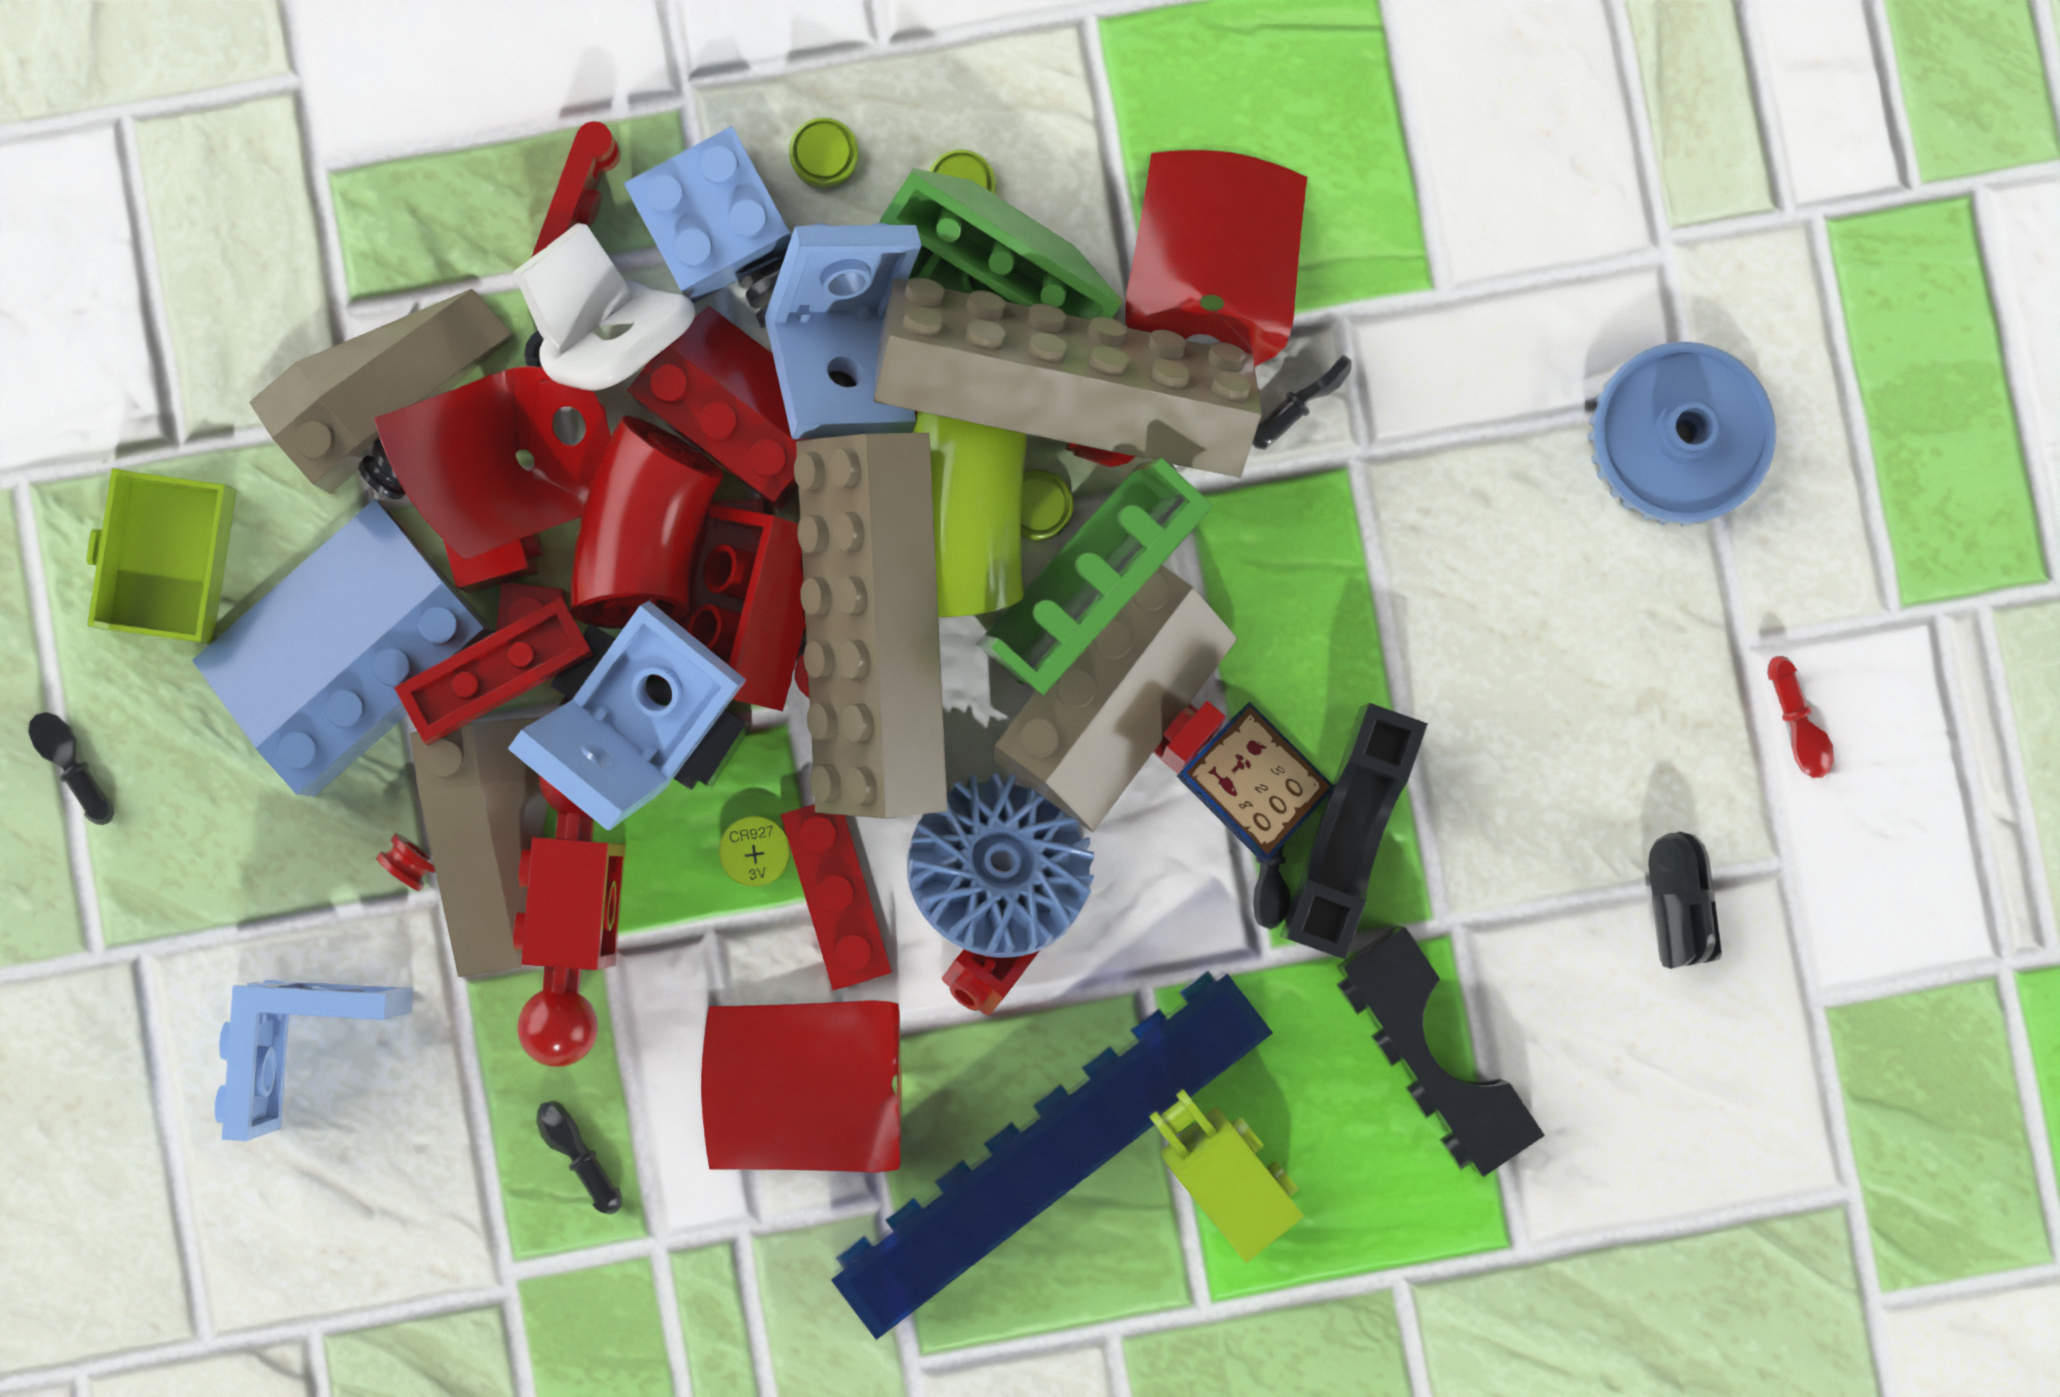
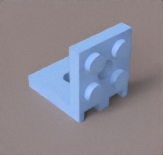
M818 223L810 226H795L765 314V323L792 439H818L875 433H912L917 422L914 410L873 401L878 342L893 278L908 280L921 248L916 225L876 223L872 225L830 226ZM833 371L844 372L850 375L857 385L854 387L840 386L830 379L828 373Z
M647 601L639 606L575 697L570 702L521 729L508 749L609 831L667 788L745 683L746 679L653 603ZM649 675H659L668 681L672 689V700L669 705H659L650 699L646 691V680Z
M264 980V983H247V986L233 985L230 1022L226 1021L223 1024L219 1041L221 1059L227 1060L226 1085L219 1087L215 1100L216 1122L223 1123L222 1140L249 1141L281 1129L289 1015L385 1020L412 1013L413 988Z

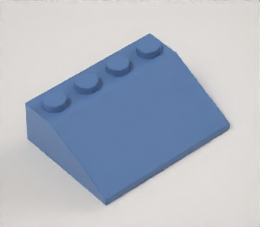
M374 499L192 661L255 749L296 795L316 796L408 714L394 687L495 633V630L377 499Z

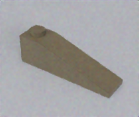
M469 289L295 362L249 403L272 439L313 485L332 494L358 471L359 462L365 456H373L372 447L380 440L374 417L452 390L514 335L473 289Z
M542 717L469 723L429 745L422 741L418 732L410 733L418 792L458 977L521 967L522 950H514L513 930L517 913H526L528 887L519 886V863L522 850H531L532 837L544 838L545 836L543 830L548 803L540 789L539 774L508 748L521 729Z

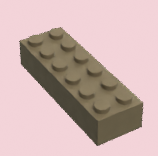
M893 278L878 342L873 402L1151 460L1163 458L1167 463L1241 478L1262 415L1253 354L1245 353L1239 347L1228 343L1218 342L1206 345L1187 341L1179 334L1168 330H1155L1150 333L1127 328L1119 321L1107 317H1095L1089 320L1066 315L1062 310L1047 304H1035L1029 307L1005 302L998 295L986 291H974L968 294L943 288L939 283L926 278H913L909 281Z
M929 433L858 434L796 441L797 458L794 465V475L799 486L800 521L797 536L802 548L803 584L800 595L806 621L807 645L804 650V665L808 672L810 708L807 713V726L812 738L813 770L810 776V787L815 798V812L887 819L948 811Z

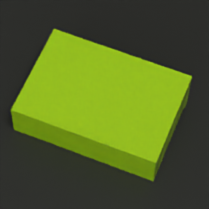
M112 468L102 529L93 528L91 530L87 549V564L96 566L87 626L105 631L210 645L214 641L237 490L225 484Z

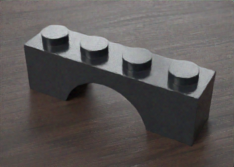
M1372 703L1360 706L1279 937L1346 960L1366 903L1368 883L1382 836L1394 806L1408 783L1428 723Z
M1395 926L1337 965L1345 978L1336 984L1338 989L1357 1015L1364 1010L1368 1012L1379 1029L1371 1035L1372 1040L1391 1067L1398 1062L1402 1063L1414 1081L1405 1087L1409 1096L1426 1119L1432 1114H1436L1448 1132L1440 1141L1460 1170L1470 1165L1473 1171L1484 1177L1545 1136L1509 1082L1500 1078L1480 1082L1454 1078L1445 1072L1431 1055L1424 1036L1423 1018L1428 998L1440 978L1406 927Z

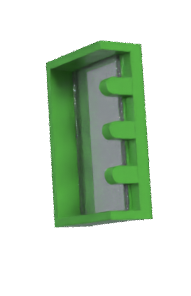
M1163 458L1137 464L1024 590L1023 599L1009 606L976 645L1020 685L1023 682L1029 683L1044 696L1214 506Z

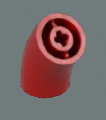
M628 415L621 416L597 466L582 511L573 559L570 613L575 620L587 625L591 623L601 628L623 629L639 606L647 601L653 603L674 621L685 617L689 611L691 571L697 540L712 498L724 477L722 470L696 448L664 429L639 418Z

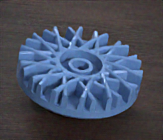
M1672 342L1647 349L1621 366L1604 384L1603 391L1595 399L1597 407L1589 420L1593 430L1588 434V441L1593 440L1595 454L1591 457L1592 463L1599 464L1600 467L1597 477L1600 480L1603 478L1607 480L1613 489L1610 495L1613 498L1619 496L1623 500L1621 504L1623 508L1638 510L1643 513L1642 518L1645 520L1654 518L1657 519V524L1661 525L1671 522L1687 526L1692 523L1701 524L1724 515L1737 508L1755 492L1771 465L1776 444V422L1767 392L1755 374L1744 363L1726 351L1714 346L1696 342ZM1676 424H1683L1689 428L1691 432L1689 443L1684 442L1679 437Z
M998 773L992 774L988 782L977 783L976 775L969 778L966 786L961 781L956 782L947 794L948 811L923 814L915 828L907 853L909 887L913 899L924 918L938 933L953 944L973 953L991 957H1017L1031 954L1044 949L1062 937L1081 912L1091 892L1089 887L1094 879V875H1090V866L1094 860V852L1087 850L1091 842L1090 838L1086 837L1082 840L1078 832L1080 823L1068 817L1065 812L1031 787L1025 788L1015 785L1016 776L1013 774L1008 776L1005 783L1002 782Z

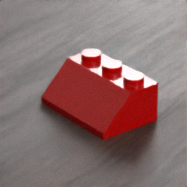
M711 306L706 307L694 317L690 327L678 339L648 362L627 389V392L640 406L777 510L781 511L799 488L794 475V465L797 458L796 441L810 439H792L773 353Z
M710 504L699 533L692 563L689 611L684 618L675 622L746 679L745 683L733 697V700L783 712L788 690L792 682L803 631L806 626L805 610L803 609L800 595L803 584L802 548L797 536L799 523L772 515ZM708 517L716 519L717 546L708 555L706 523ZM752 528L762 530L757 554L739 549L753 548ZM652 674L651 678L668 682L665 678Z

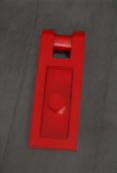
M596 121L587 122L577 131L531 258L547 248L549 244L577 223L586 224L588 227L594 223L602 198L601 192L596 191L602 173L615 168L621 156L617 142L613 138L611 131L603 123Z

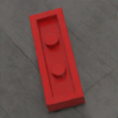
M560 597L397 685L394 689L422 741L429 745L594 654L566 603Z
M815 804L780 814L832 990L835 991L893 973L846 815L815 812Z

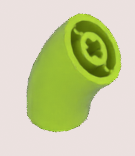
M918 412L916 415L917 422L912 433H929L938 617L971 616L1012 606L1021 601L1025 594L1021 551V499L1027 447L1025 433Z

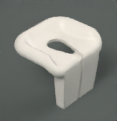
M577 223L549 244L547 248L541 250L513 272L538 331L544 339L539 351L540 362L544 371L553 381L559 384L583 390L605 389L627 379L678 339L690 327L695 317L694 304L688 297L677 293L655 290L637 281L624 280L586 224ZM633 324L626 333L611 340H602L592 332L598 326Z

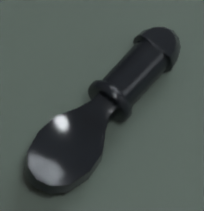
M1342 355L1320 379L1295 394L1291 391L1288 392L1286 399L1259 423L1252 445L1255 448L1266 450L1296 421L1310 413L1305 405L1308 401L1328 396L1340 388L1350 374L1352 360L1346 355Z
M49 712L36 714L31 719L28 730L33 747L43 759L62 767L64 772L60 775V780L66 782L84 809V816L94 824H108L114 816L113 803L111 799L106 798L88 771V763H78L76 761V738L70 726L58 715Z
M1284 837L1269 854L1259 846V855L1255 858L1256 862L1260 863V871L1254 890V917L1258 925L1270 930L1278 927L1286 919L1290 906V889L1279 872V865L1286 863V858L1283 857Z
M555 1100L542 1103L537 1110L536 1123L541 1138L551 1149L571 1158L572 1163L569 1164L568 1168L570 1171H575L595 1202L592 1205L596 1210L609 1215L618 1212L622 1203L621 1191L619 1187H614L595 1157L597 1155L595 1150L589 1151L584 1144L571 1115L562 1104Z

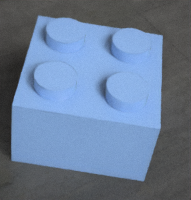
M733 126L623 183L681 292L693 303L737 281L736 273L789 246L791 234Z

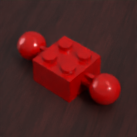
M539 775L542 795L546 802L558 813L555 838L532 837L531 850L523 849L520 857L519 886L528 887L526 913L518 912L515 918L513 947L514 950H522L521 965L544 966L542 991L532 996L520 1012L517 1032L522 1048L534 1061L549 1067H565L584 1058L593 1047L597 1038L598 1019L596 1012L588 999L580 994L581 970H601L616 966L626 844L593 841L594 819Z

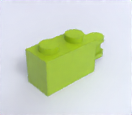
M1183 1089L1176 1094L1179 1101L1162 1115L1155 1111L1149 1116L1170 1143L1159 1154L1245 1263H1248L1304 1217L1290 1199L1299 1189L1276 1160L1266 1168L1255 1155L1264 1145L1241 1116L1233 1123H1230L1217 1106L1204 1115ZM1195 1120L1197 1121V1122L1194 1123L1191 1127H1189L1186 1131H1184L1180 1136L1177 1137V1134H1178V1133H1180L1183 1129H1185V1128H1186L1188 1125H1190L1193 1121H1195Z

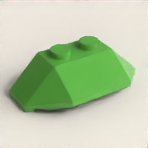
M912 168L880 218L879 223L917 226L921 248L907 281L913 278H926L939 283L945 289L968 294L974 291H986L998 295L1005 302L1029 307L1035 304H1047L1062 310L1066 315L1089 320L1095 317L1112 319L1122 305V299L1073 244L972 180Z

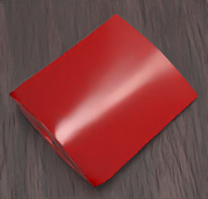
M1175 150L1151 153L1142 213L1126 291L1125 323L1127 327L1150 333L1155 330H1168L1179 334L1185 340L1198 334L1209 335L1222 343L1235 345L1245 353L1253 354L1254 367L1281 352L1287 345L1294 321L1307 176L1256 157L1233 152ZM1205 295L1218 296L1224 301V306L1215 311L1207 310L1201 306V298Z
M535 366L514 367L487 375L474 382L424 401L374 417L384 450L406 495L425 521L464 560L580 518L593 476L611 437L607 423V411L599 402L595 392L559 384L553 381L542 367ZM564 406L578 410L585 421L586 431L584 438L575 445H567L561 442L553 429L554 415ZM525 449L532 454L534 458L532 470L527 471L518 463L516 452Z
M863 1000L779 1005L708 1006L701 1068V1105L709 1170H808L867 1173L899 1170L902 1128V1054L899 1004L889 1001ZM896 1074L897 1095L893 1092L892 1080Z

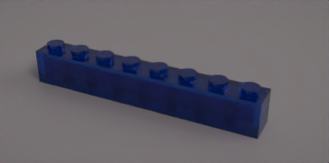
M1208 970L1201 973L1179 991V994L1185 1001L1166 1015H1164L1160 1008L1149 1013L1130 1029L1135 1039L1116 1053L1110 1045L1101 1050L1081 1067L1087 1075L1084 1079L1068 1091L1062 1083L1052 1088L1032 1105L1038 1114L1019 1129L1013 1121L1004 1125L983 1143L989 1151L970 1167L964 1159L952 1165L934 1180V1183L940 1189L921 1205L915 1197L910 1198L885 1218L886 1223L890 1227L886 1232L873 1242H870L863 1235L835 1257L841 1266L834 1271L831 1281L876 1340L1153 1127L1155 1124L1149 1116L1155 1111L1162 1115L1179 1101L1176 1094L1184 1089L1189 1097L1193 1096L1273 1034L1228 973L1222 971L1216 977H1213Z

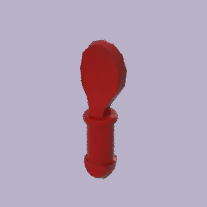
M1775 656L1768 664L1767 676L1768 680H1771L1781 705L1783 711L1782 720L1790 723L1792 733L1791 748L1794 759L1800 770L1807 776L1814 779L1823 778L1830 772L1834 763L1833 744L1826 732L1808 720L1807 715L1812 713V708L1806 704L1795 673L1797 671L1795 665L1787 657Z

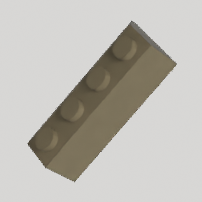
M1161 565L1044 696L1038 691L1034 693L995 744L994 761L1093 833L1165 738L1163 734L1166 729L1192 702L1238 638L1194 587Z

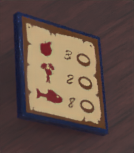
M1250 701L1176 775L1263 864L1278 851L1330 794L1333 785Z

